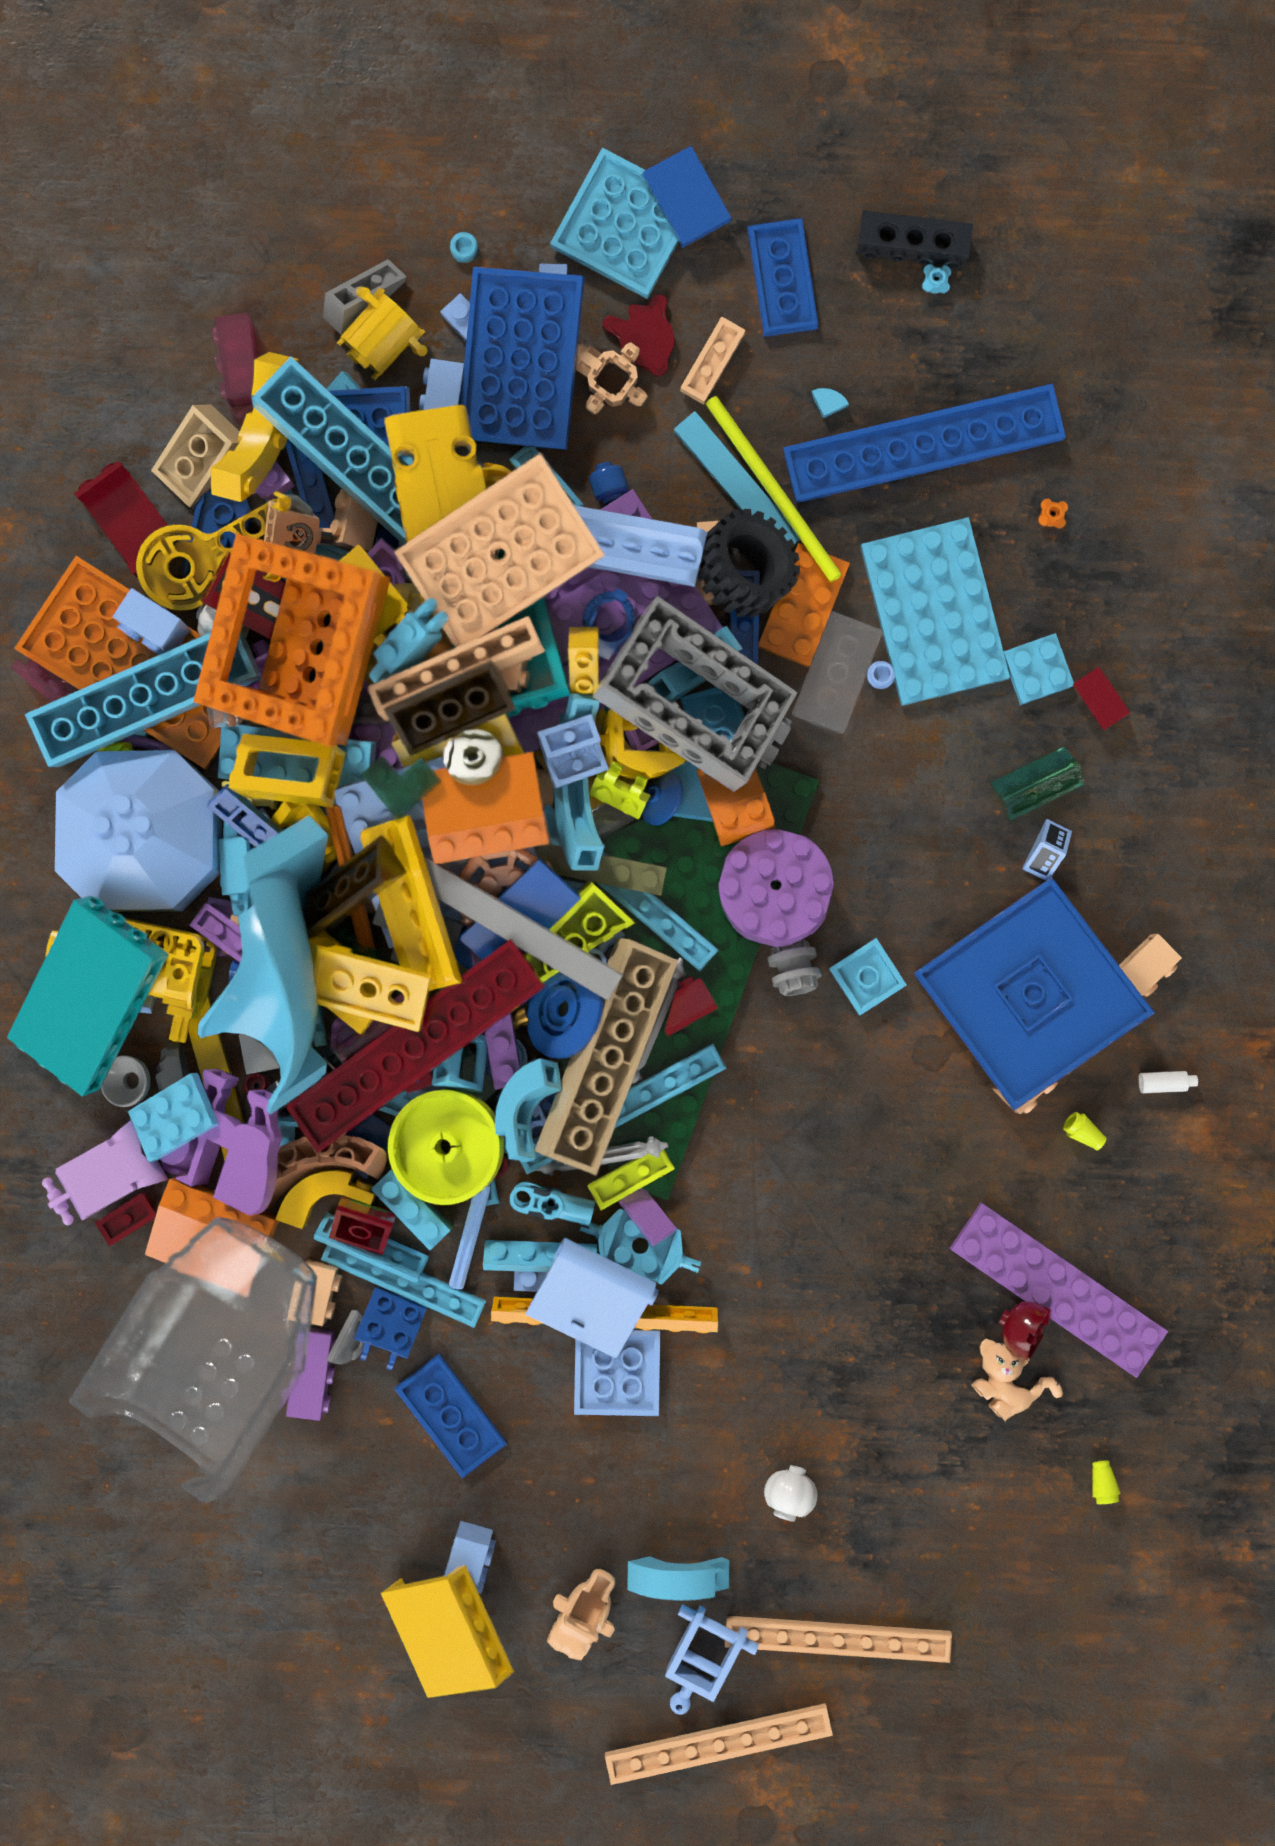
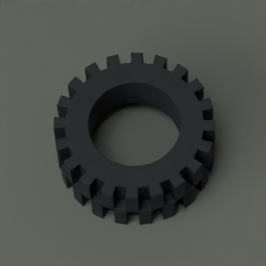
M739 509L734 510L729 515H725L707 532L708 535L697 580H704L705 585L702 587V590L705 594L711 592L715 596L711 601L716 606L722 602L725 605L723 608L725 612L730 614L735 609L736 616L744 617L747 613L749 618L756 617L759 613L763 614L792 590L791 588L798 581L796 576L800 573V566L794 565L800 559L798 552L792 553L791 549L795 546L793 540L787 541L784 537L787 533L782 526L778 530L774 526L777 521L772 517L766 521L763 512L757 511L752 515L751 509H744L739 512ZM728 547L739 549L751 557L760 571V585L748 581L735 569L728 555Z

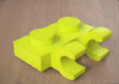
M613 761L606 773L597 774L589 795L639 820L650 798L649 794L643 792L648 778L638 774L634 784L631 786L618 779L623 766Z

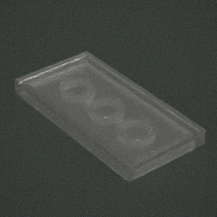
M831 611L791 715L843 735L883 630Z

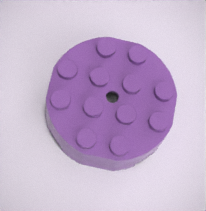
M779 829L760 831L740 841L726 857L719 881L721 905L732 927L748 940L773 947L789 946L810 934L812 935L824 922L833 893L832 871L827 858L819 847L805 836ZM778 886L780 889L773 890L772 887Z

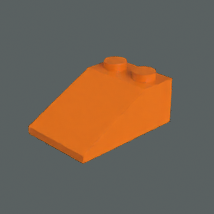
M701 769L696 770L721 847L741 841L754 833L775 829L774 818L756 769L752 772L747 783L735 792L707 773L703 774Z

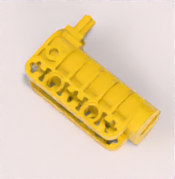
M125 918L128 924L150 936L149 940L169 954L148 995L162 998V1003L169 1004L167 1014L174 1015L169 1040L186 1043L190 1020L199 1018L200 1009L203 1008L210 990L218 946L202 934ZM52 931L46 950V956L58 934V931ZM158 936H165L164 948L161 947L163 941L157 940ZM191 940H192V945L195 946V947H197V949L190 948V947H191ZM206 940V944L208 947H211V950L204 953V942ZM177 943L184 944L182 948H176Z

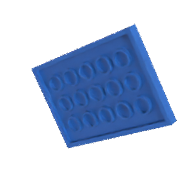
M473 267L460 405H464L467 408L474 442L568 450L585 283L583 276Z

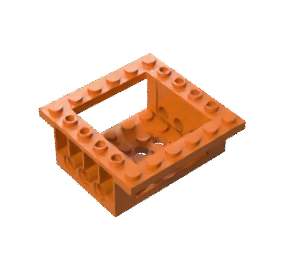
M236 533L193 702L331 747H335L336 744L346 746L391 578L373 570ZM256 570L287 579L258 689L227 682ZM330 613L331 622L325 627L324 618ZM322 641L324 648L322 653L318 655L316 648L318 643ZM315 669L316 678L311 683L309 680V674L311 670Z

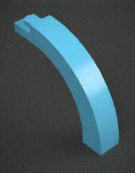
M570 693L566 713L560 714L558 725L590 714L595 723L600 701L592 697L593 695ZM588 778L556 789L553 787L557 829L564 855L571 870H598L604 845L598 836L592 817Z

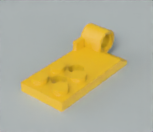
M312 937L309 939L318 1005L419 1032L422 1027L430 989L431 974L352 954V949L339 946L337 942L329 938ZM371 982L374 984L377 993L374 995L367 994L363 989V983ZM391 990H400L404 994V1001H394L391 997Z

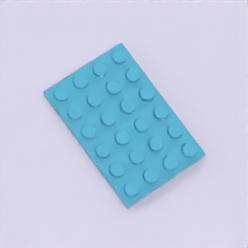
M969 517L861 544L860 548L887 654L894 670V681L901 706L1010 678Z

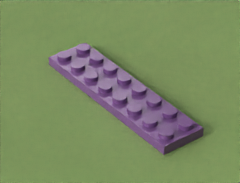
M981 1202L949 1248L1024 1301L1034 1302L1051 1309L1050 1319L1136 1378L1168 1333L1167 1330Z

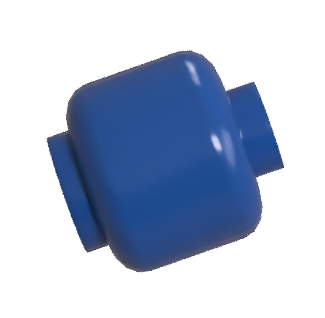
M610 461L596 465V471L589 477L596 501L604 503V506H607L629 491L623 468L619 465H612Z

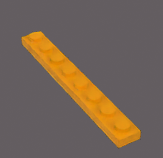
M494 1297L491 1321H499L504 1324L521 1322L539 1325L542 1323L525 1315L533 1298ZM647 1304L634 1328H640L645 1331L664 1329L671 1332H679L681 1330L696 1331L698 1333L717 1332L718 1310L716 1307Z

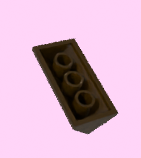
M489 660L384 708V711L410 756H413L453 738L465 730L473 729L516 708L500 669L492 660Z
M380 835L306 893L305 928L308 939L333 929L407 873L386 838Z

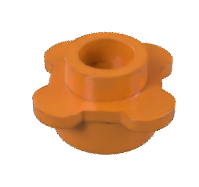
M1044 499L1040 504L1042 510L1038 518L1039 524L1048 527L1055 526L1058 529L1064 527L1066 524L1064 515L1068 510L1067 503L1064 501L1057 503L1052 502L1050 499ZM1052 511H1054V512L1056 513L1055 516H1052V515H1051V512H1052Z

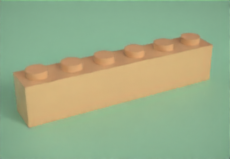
M528 616L367 688L378 714L385 721H388L389 718L384 711L385 707L486 661L492 660L502 671L545 651Z

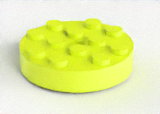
M441 1089L417 1096L402 1108L390 1130L388 1155L395 1176L401 1185L412 1195L433 1204H456L482 1192L496 1177L504 1156V1137L496 1135L495 1114L484 1101L468 1092ZM443 1139L449 1141L451 1146L455 1145V1147L451 1148L449 1154H446L441 1149Z

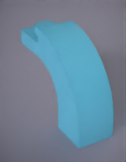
M727 626L714 634L738 652L743 649ZM678 662L662 670L647 684L655 689L654 692L672 703L699 686L706 679L681 662Z
M544 1059L535 1060L519 1069L504 1087L497 1104L495 1132L496 1135L506 1137V1150L509 1159L524 1162L536 1159L531 1133V1119L536 1106L542 1099L562 1090L558 1063Z
M650 1556L628 1561V1590L639 1595L666 1600H697L715 1597L716 1591L729 1588V1560L723 1557L692 1564L669 1563Z

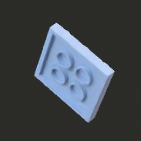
M634 1328L617 1358L575 1339L574 1415L659 1416L660 1329L645 1331L640 1328Z

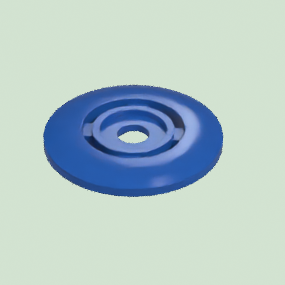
M558 972L544 981L546 987L529 999L527 1007L529 1022L527 1029L529 1037L538 1051L548 1057L564 1059L576 1055L585 1048L596 1033L602 1017L603 997L563 973ZM567 1001L569 1010L564 1017H560L559 1006L562 1002Z

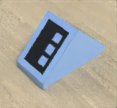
M1046 819L1022 869L1045 881L1050 879L1067 854L1072 831Z

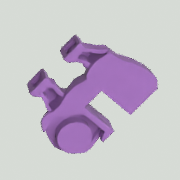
M205 1069L203 1072L204 1089L219 1125L161 1158L162 1167L168 1173L178 1175L179 1177H176V1179L189 1186L208 1184L220 1146L229 1149L213 1198L247 1215L260 1214L267 1208L274 1193L277 1178V1153L283 1137L278 1126V1110L271 1115L266 1110L268 1101L273 1093L266 1090L249 1091L247 1098L252 1108V1117H250L248 1124H242L237 1118L225 1114L226 1101L231 1094V1089L237 1085L239 1078L220 1069Z

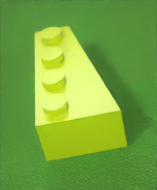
M589 880L577 892L581 899L549 930L589 953L591 949L611 939L616 933L624 928H628L634 922ZM528 952L524 954L543 982L559 972Z

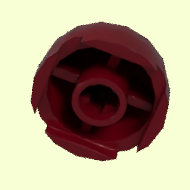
M1021 1302L1016 1304L1011 1311L1006 1309L999 1322V1325L1003 1326L1002 1338L1005 1346L1015 1355L1028 1361V1358L1030 1359L1037 1350L1044 1336L1042 1334L1044 1325L1048 1326L1052 1310L1034 1302Z

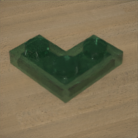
M381 756L361 774L363 779L397 819L406 814L442 782L423 758L417 760L400 776L384 756Z

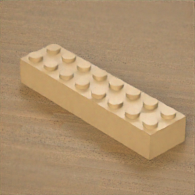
M622 938L616 939L607 965L624 975L610 999L606 1000L603 998L602 1017L596 1033L585 1048L570 1057L561 1081L562 1090L557 1092L534 1151L589 1173L597 1174L678 960L635 941Z

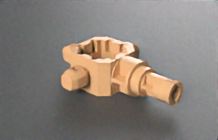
M630 342L625 345L620 352L621 356L613 350L600 353L590 345L587 347L583 343L578 344L576 370L587 377L589 391L594 393V396L590 395L586 402V409L592 414L596 415L605 406L604 401L612 407L622 405L627 397L630 403L641 407L646 401V393L639 386L637 388L634 387L638 376L636 367L631 362L634 363L639 355V348ZM609 362L616 364L627 372L629 376L628 381L616 396L607 392L596 382V378Z

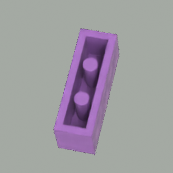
M302 1326L297 1331L286 1417L320 1421L325 1412L329 1413L331 1395H327L328 1384H333L335 1367H331V1362L326 1361L337 1340L334 1339L335 1330Z

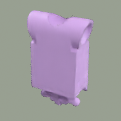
M131 1120L118 1130L111 1139L56 1168L55 1173L66 1191L65 1194H62L60 1189L55 1188L50 1177L43 1179L42 1186L48 1192L49 1208H53L56 1214L61 1215L65 1225H71L74 1218L68 1211L69 1205L66 1202L68 1199L71 1200L83 1221L141 1187L169 1179L158 1160L156 1162H148Z

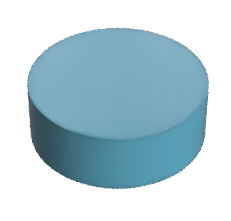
M460 232L451 239L450 250L454 259L461 263H468L476 258L478 245L472 234Z

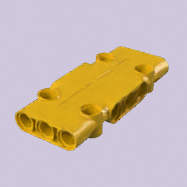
M464 405L396 414L384 420L392 456V467L396 476L394 478L406 543L486 490L481 465H478L476 444L472 437L467 408ZM459 446H464L469 450L470 454L461 457L455 452V449ZM407 455L412 458L413 463L409 466H404L399 463L398 458ZM419 592V594H420V599H421V604H423V603L425 602V600H424L423 596L421 595V593ZM432 613L428 619H433L435 615Z

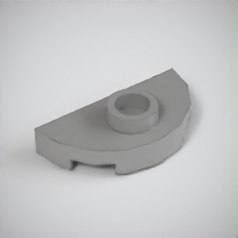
M351 1310L326 1361L334 1364H344L357 1359L362 1353L365 1343L354 1339L363 1318L358 1311Z

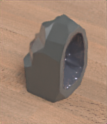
M178 1042L170 1043L161 1050V1057L156 1066L157 1073L155 1075L158 1090H164L189 1075L184 1049Z

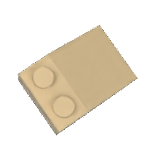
M211 404L192 405L151 471L190 508L194 507L200 497L211 489V467L219 462L229 450L234 451L240 443L238 442L240 431Z

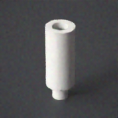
M1186 1071L1139 1074V1089L1141 1093L1188 1091L1189 1087L1198 1086L1197 1075H1188Z

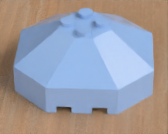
M175 750L95 752L56 791L55 872L81 898L88 896L99 898L103 901L104 906L114 913L183 912L220 874L218 839H222V822L220 817L207 807L209 800L219 790L185 756Z

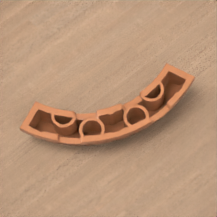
M344 1135L320 1153H316L306 1137L291 1141L279 1147L277 1153L276 1184L267 1209L270 1210L275 1202L294 1184L320 1171L352 1169L369 1174L379 1180L386 1165V1152L377 1145L355 1136Z

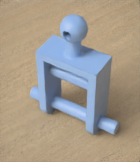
M682 1604L677 1614L690 1622L668 1663L665 1677L682 1685L680 1692L675 1693L670 1699V1708L679 1715L685 1714L689 1710L692 1692L714 1702L741 1648L755 1655L759 1647L758 1643L746 1638L748 1634L747 1629L740 1627L738 1632H735L704 1616L706 1608L701 1605L695 1611ZM699 1626L732 1643L720 1666L687 1649ZM681 1660L714 1676V1679L711 1680L680 1663Z

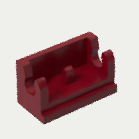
M1097 667L1072 684L1103 730L1130 714L1100 667Z

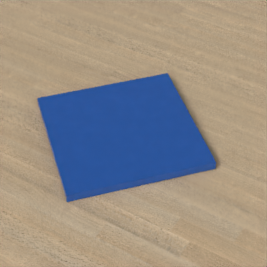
M1052 877L914 973L1013 1111L1023 1106L1155 1013Z

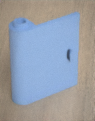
M564 1238L556 1250L549 1272L525 1315L617 1358L647 1304L652 1305L654 1303L658 1289L655 1288L656 1282Z

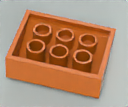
M533 752L502 757L503 762L499 771L490 780L481 784L467 785L459 783L449 775L446 768L418 773L427 833L434 864L549 844L550 834Z
M179 1176L169 1179L158 1206L145 1255L249 1296L279 1223L278 1220H275L277 1215L266 1210L260 1214L247 1215L213 1198L215 1193L213 1189L202 1185L189 1186L177 1180L176 1177Z

